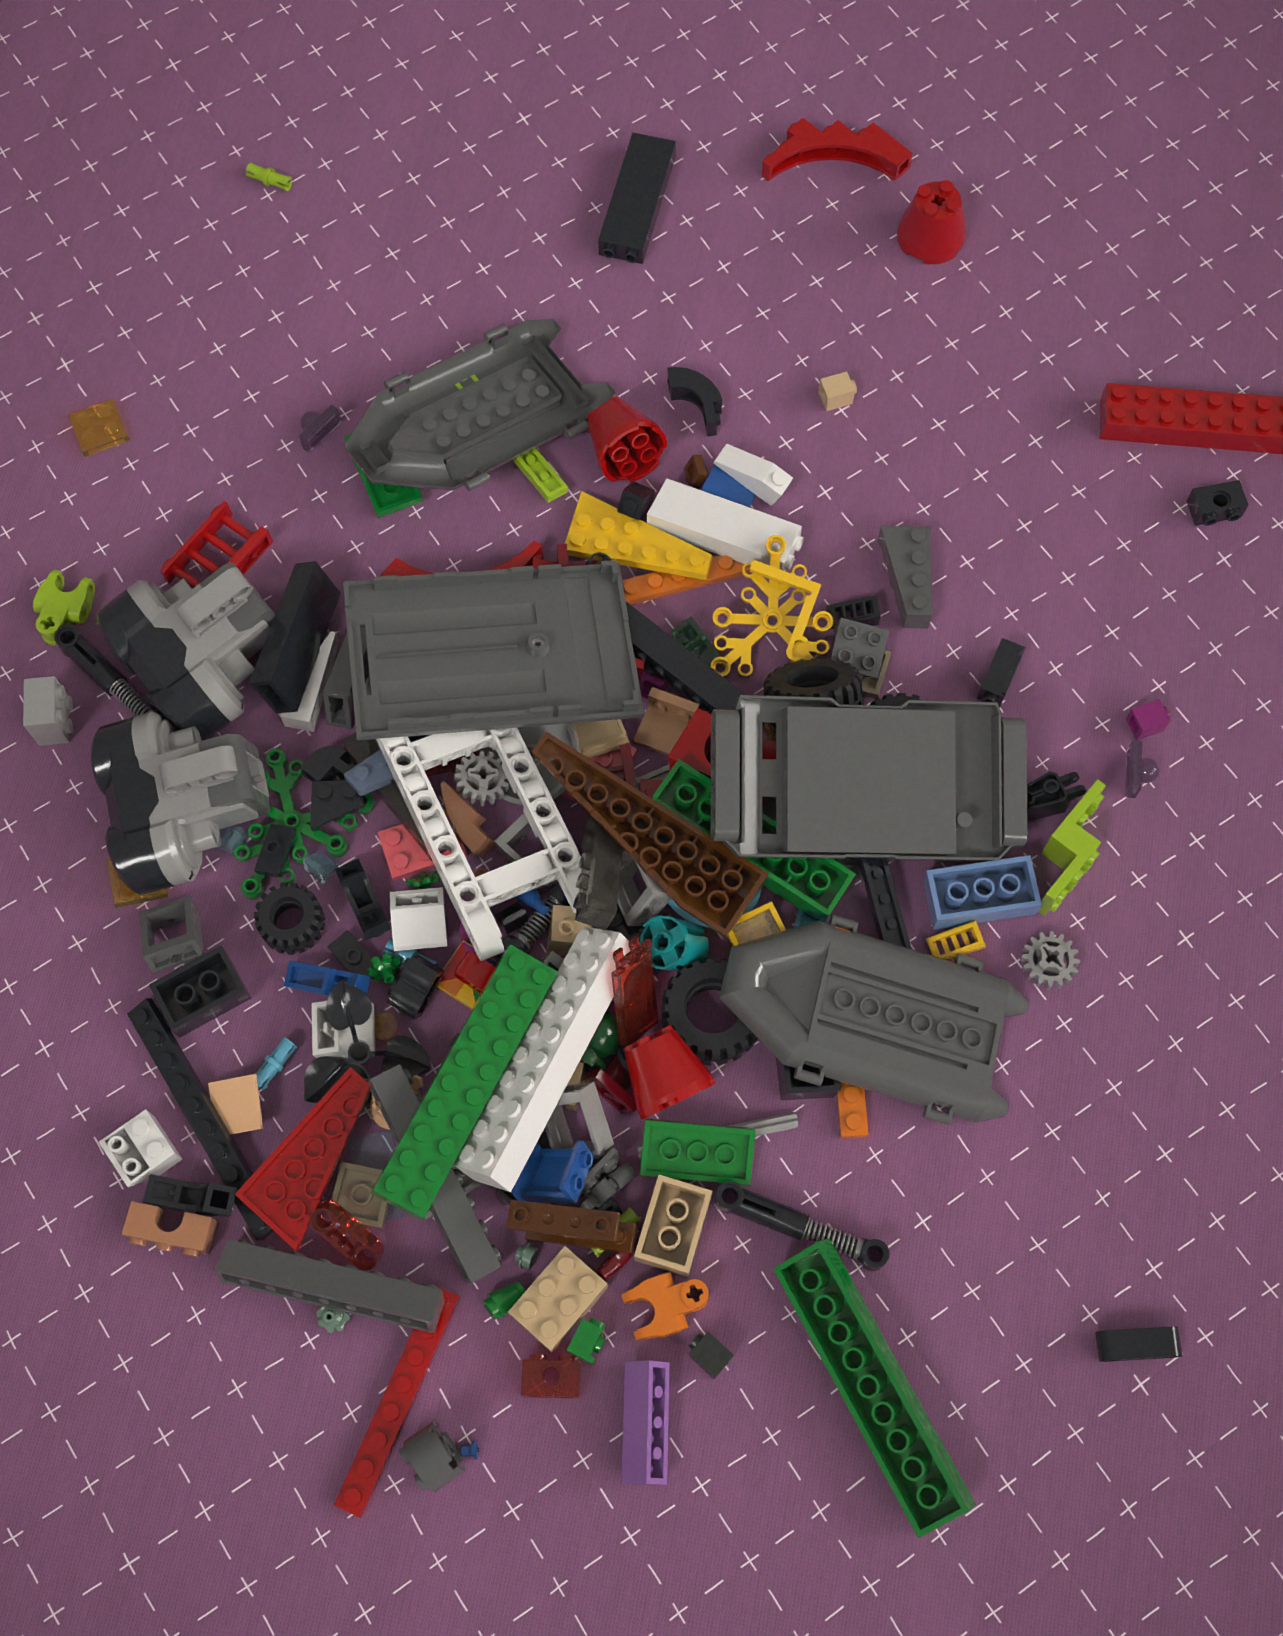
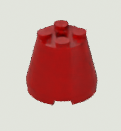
M943 180L942 182L933 181L920 185L900 218L897 229L898 244L907 256L910 254L917 259L923 260V264L945 263L956 257L966 238V225L961 195L949 180Z
M614 396L588 414V428L598 466L608 480L614 483L616 480H629L630 483L635 482L650 474L660 464L658 459L664 448H667V438L658 424L628 402Z
M672 1025L623 1048L635 1105L641 1120L716 1084L710 1071L675 1029H673Z

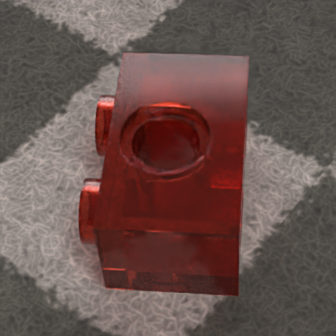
M531 1354L529 1360L523 1359L522 1397L580 1399L581 1362L575 1361V1356L558 1355V1360H547V1355ZM550 1368L557 1369L560 1374L559 1380L555 1384H547L544 1381V1373Z

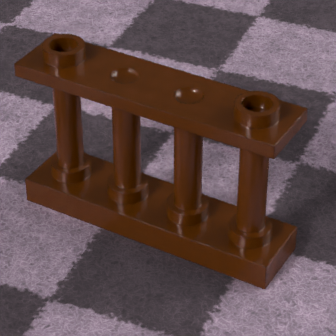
M511 1200L506 1229L525 1231L524 1239L528 1241L633 1254L638 1225L635 1223L619 1222V1212Z

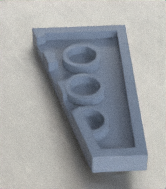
M430 735L408 736L410 742H414ZM381 749L344 774L345 780L359 796L389 785L391 780L394 779ZM400 761L398 764L405 766L410 763H408L407 761Z

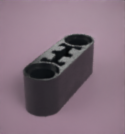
M1177 1326L1095 1332L1099 1362L1182 1357Z

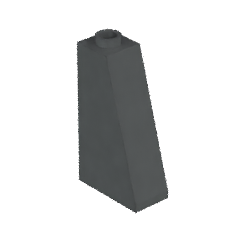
M360 627L366 682L369 671L366 632L364 627ZM346 634L323 690L327 725L352 729L355 713L348 634Z

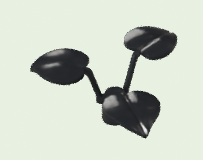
M340 981L335 985L328 997L326 1017L330 1025L336 1030H344L350 1027L353 1042L348 1047L349 1058L339 1065L331 1057L324 1056L314 1059L305 1071L304 1100L310 1103H318L346 1072L342 1068L352 1062L363 1064L369 1057L385 1056L382 1061L384 1072L400 1064L402 1069H407L413 1078V1076L419 1075L431 1068L429 1057L417 1041L403 1035L390 1038L387 1043V1051H370L367 1042L358 1040L355 1025H362L369 1019L372 1012L371 1001L359 988L346 981Z

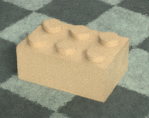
M658 1175L635 1251L634 1261L688 1277L712 1197V1190Z
M564 1246L508 1313L553 1354L608 1289V1284Z

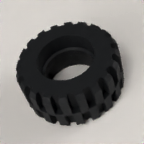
M812 658L805 661L804 659L798 660L795 663L790 662L770 672L763 684L764 696L833 698L840 705H864L861 674L852 664L844 663L842 660ZM770 723L774 728H776V723Z
M706 957V962L700 963L697 959L691 961V967L686 968L682 966L677 970V976L670 978L667 989L664 990L662 996L661 1015L663 1028L672 1025L673 1029H675L695 1055L703 1061V1064L710 1066L711 1062H718L719 1065L727 1064V1060L731 1058L734 1061L739 1059L744 1051L748 1052L753 1047L754 1041L758 1039L738 1017L731 1028L720 1033L703 1032L693 1026L688 1019L687 1007L692 997L707 990L721 991L728 959L722 958L721 962H714V957Z

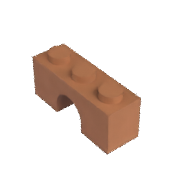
M131 1201L121 1234L130 1239V1244L145 1247L147 1242L157 1244L156 1249L166 1252H172L173 1248L183 1249L184 1255L199 1258L200 1253L209 1255L218 1221L212 1217L185 1212L181 1225L174 1231L165 1232L162 1227V1219L165 1212L158 1206Z

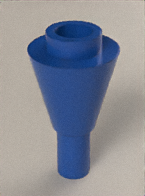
M537 888L513 897L515 900L535 908L541 915H546L549 912V907L542 901Z

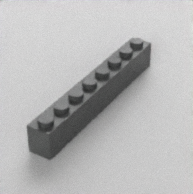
M400 1064L371 1078L367 1082L397 1143L422 1100L419 1093L415 1095L411 1087L413 1079L407 1069L403 1070ZM451 1168L429 1209L466 1283L470 1284L500 1268L499 1260L502 1258L495 1244L490 1245L486 1237L489 1231L482 1219L478 1220L473 1211L476 1209V1205L469 1193L465 1195L461 1187L463 1179L456 1168Z
M243 1239L238 1241L227 1240L215 1268L220 1282L433 1334L445 1303L442 1290L432 1284L419 1285L403 1277H398L397 1279L389 1278L378 1271H370L368 1273L348 1264L339 1266L323 1258H318L317 1260L306 1258L298 1252H291L289 1254L280 1252L277 1248L268 1245L264 1247L255 1246Z

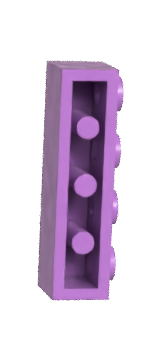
M650 1360L625 1362L622 1484L667 1485L669 1362Z

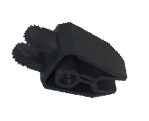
M1049 771L1027 784V820H1035L1066 812L1068 802L1084 795L1087 791L1084 785L1065 790V787L1079 780L1078 773L1071 772L1059 777L1057 773Z

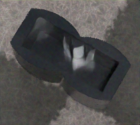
M420 955L408 957L404 960L400 967L402 974L399 981H394L388 990L390 997L387 1003L413 1019L423 1014L444 974L443 969Z

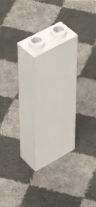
M670 479L665 480L647 513L648 524L693 546L721 556H729L743 564L756 560L770 566V555L766 551V541L772 535H780L786 542L785 551L780 555V570L783 571L786 569L790 570L795 557L793 554L795 550L799 551L804 540V537H801L802 526ZM773 543L771 545V549L774 551H778L780 549V545L778 543Z

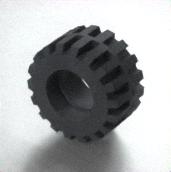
M291 882L290 887L286 883H280V888L278 889L272 886L269 888L271 892L268 895L264 892L261 895L263 901H257L255 906L258 912H254V919L256 920L255 926L267 945L271 949L275 948L278 953L283 954L286 951L288 955H294V950L303 953L305 952L304 947L309 946L311 949L315 945L313 940H319L322 936L319 931H324L325 928L323 922L325 914L316 896L303 885L299 888L297 883ZM299 908L304 911L302 920L294 928L279 929L276 927L279 915L285 910Z

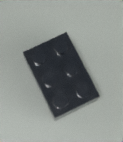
M222 945L149 984L171 1030L179 1038L251 999L229 954Z

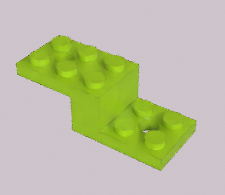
M1098 779L1051 835L1041 853L1064 870L1041 901L1042 906L1038 912L1043 916L1049 910L1052 912L1057 910L1064 901L1063 899L1074 889L1083 874L1087 873L1100 854L1096 850L1101 842L1082 828L1084 822L1095 813L1105 797L1101 793L1106 785Z

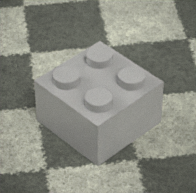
M55 676L24 679L23 726L39 746L70 743V734L73 733V723L70 718V711L73 710L72 697L68 696L64 686L58 682Z

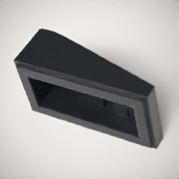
M877 595L826 605L827 612L833 618V625L830 629H834L837 622L835 612L840 611L841 618L847 619L846 611L850 610L851 616L848 620L871 626L879 625L880 610ZM870 608L871 614H867L866 609ZM860 609L861 616H857L856 610Z

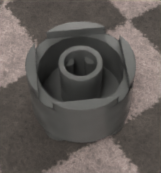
M435 1420L403 1442V1447L399 1449L405 1463L411 1464L417 1474L414 1475L418 1486L423 1491L429 1488L433 1492H437L466 1471L465 1466H459L463 1458L447 1432L440 1434L437 1428L441 1425Z

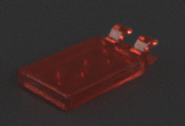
M634 936L629 940L628 946L631 951L625 956L621 947L613 952L616 970L611 973L619 1045L625 1047L633 1044L659 1023L652 954L649 951L652 943L647 938L640 945L638 936Z

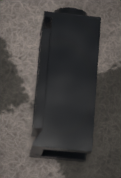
M1004 638L1001 639L977 699H980L982 702L998 703L999 708L1001 707L1026 647Z

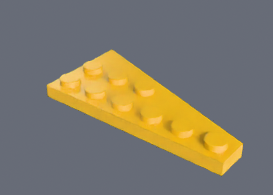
M581 491L565 541L569 556L588 559L590 555L602 552L608 555L611 560H616V563L620 565L707 580L712 562L711 554L642 520L638 521L619 513L617 508ZM594 556L592 560L601 561L602 557Z

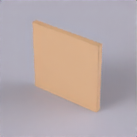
M256 1074L208 1083L210 1099L230 1134L263 1129Z

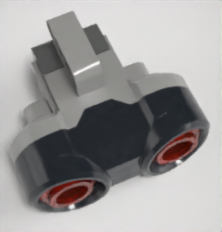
M227 563L193 589L184 578L165 593L156 583L151 585L146 580H137L98 610L96 620L106 642L122 666L130 674L137 675L149 690L147 698L171 720L178 730L195 726L200 734L201 741L211 739L244 713L245 704L242 699L245 696L237 685L254 672L255 668L248 659L263 648L276 614L234 563Z
M151 711L103 725L93 737L91 746L92 770L98 788L106 796L111 823L105 835L107 851L123 883L138 895L143 896L194 881L202 864V851L221 845L219 829L257 819L259 816L270 812L268 801L270 796L258 748L239 734H224L201 741L200 734L195 726L176 731L168 720L158 713Z

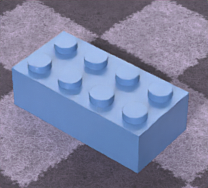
M1030 855L926 870L922 880L933 930L961 926L975 920L977 923L1036 915L1042 906Z

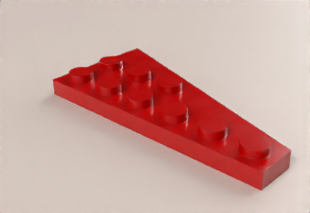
M351 1067L235 1193L242 1202L295 1251H298L370 1092L367 1081Z

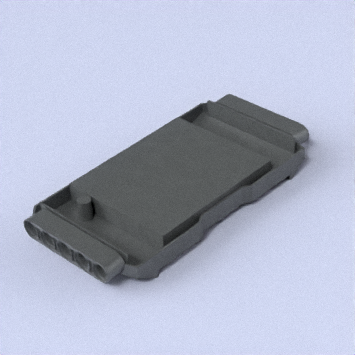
M740 695L736 699L733 710L713 709L711 715L712 841H722L736 857L889 858L890 860L936 861L1000 860L1012 846H1024L1027 841L1026 722L1024 718L1002 717L999 705L995 702L908 700L899 706L840 705L833 698ZM762 722L776 723V760L762 759ZM762 797H776V834H762Z

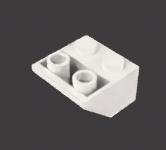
M443 887L390 892L394 951L447 946Z
M327 1001L312 1003L313 1056L316 1058L331 1057L336 1062L348 1059V1047L353 1042L350 1027L344 1030L334 1029L326 1017ZM371 1003L372 1012L369 1019L362 1025H355L358 1040L367 1042L370 1051H375L374 1004Z
M146 1109L99 1141V1144L127 1187L147 1181L150 1174L160 1176L182 1160V1157L155 1116Z

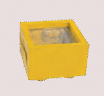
M771 901L743 914L728 934V938L732 946L785 931L786 929Z

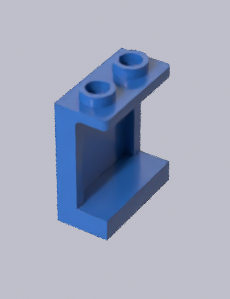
M577 1141L574 1149H542L536 1143L511 1192L518 1201L576 1204L579 1194L583 1190L589 1168L592 1166L594 1155L584 1141Z

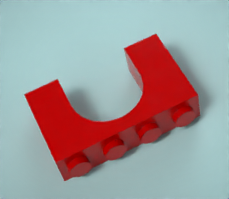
M697 708L667 756L670 769L680 759L711 779V764L707 760V755L711 749L712 714ZM765 738L762 743V759L776 760L775 742ZM762 797V806L768 797Z

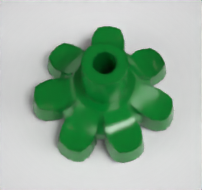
M437 871L431 872L428 875L427 872L419 873V877L414 876L405 880L407 885H414V887H419L420 889H429L433 882L440 880V876Z
M385 953L382 956V960H380L379 957L375 956L370 960L374 967L367 969V973L374 981L379 982L384 979L385 983H392L395 979L394 974L400 973V957L397 955L391 957L390 953Z

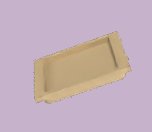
M621 719L571 723L580 741L581 754L589 759L620 749V745L630 743Z

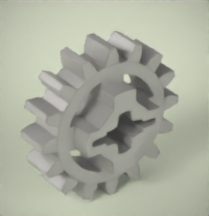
M480 751L479 756H475L472 752L469 760L462 757L461 765H456V774H454V782L457 783L456 791L463 790L462 799L468 796L471 797L470 804H474L476 800H480L481 806H484L485 800H489L491 804H494L495 797L502 799L504 792L508 791L509 781L502 769V761L500 758L497 760L493 759L494 753L492 752L488 757L484 755L483 751Z
M1050 931L1047 937H1045L1043 932L1038 934L1037 939L1031 937L1028 941L1029 945H1025L1022 949L1026 954L1020 957V961L1026 963L1022 967V971L1030 972L1027 978L1028 981L1035 978L1037 980L1036 986L1039 987L1042 983H1045L1047 990H1050L1053 984H1055L1057 989L1063 986V982L1069 984L1072 980L1071 976H1075L1078 972L1075 967L1080 964V960L1074 958L1079 952L1078 949L1071 950L1070 948L1073 941L1070 940L1065 943L1063 941L1064 935L1061 934L1058 938H1055L1053 931ZM1033 953H1035L1034 957L1037 959L1036 966L1033 962ZM1064 955L1067 960V967H1065L1066 964L1063 962ZM1052 958V959L1054 960V962L1052 961V962L1048 963V962L1046 961V959L1048 960V959Z

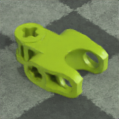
M54 569L40 585L33 601V610L35 613L40 614L35 625L47 644L57 645L54 635L59 627L72 625L73 622L78 624L86 622L92 609V601L95 594V584L92 579L85 577L73 591L62 592L65 577L61 574V571Z

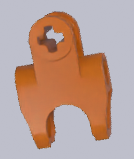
M670 1272L647 1279L635 1288L621 1294L624 1304L643 1300L649 1302L655 1310L652 1322L633 1332L636 1341L665 1338L689 1329L685 1315L701 1310L709 1300L708 1288L704 1282L698 1279H691L675 1285ZM695 1288L697 1292L702 1291L703 1294L699 1296L698 1302H694L693 1298H687L691 1294L690 1289Z

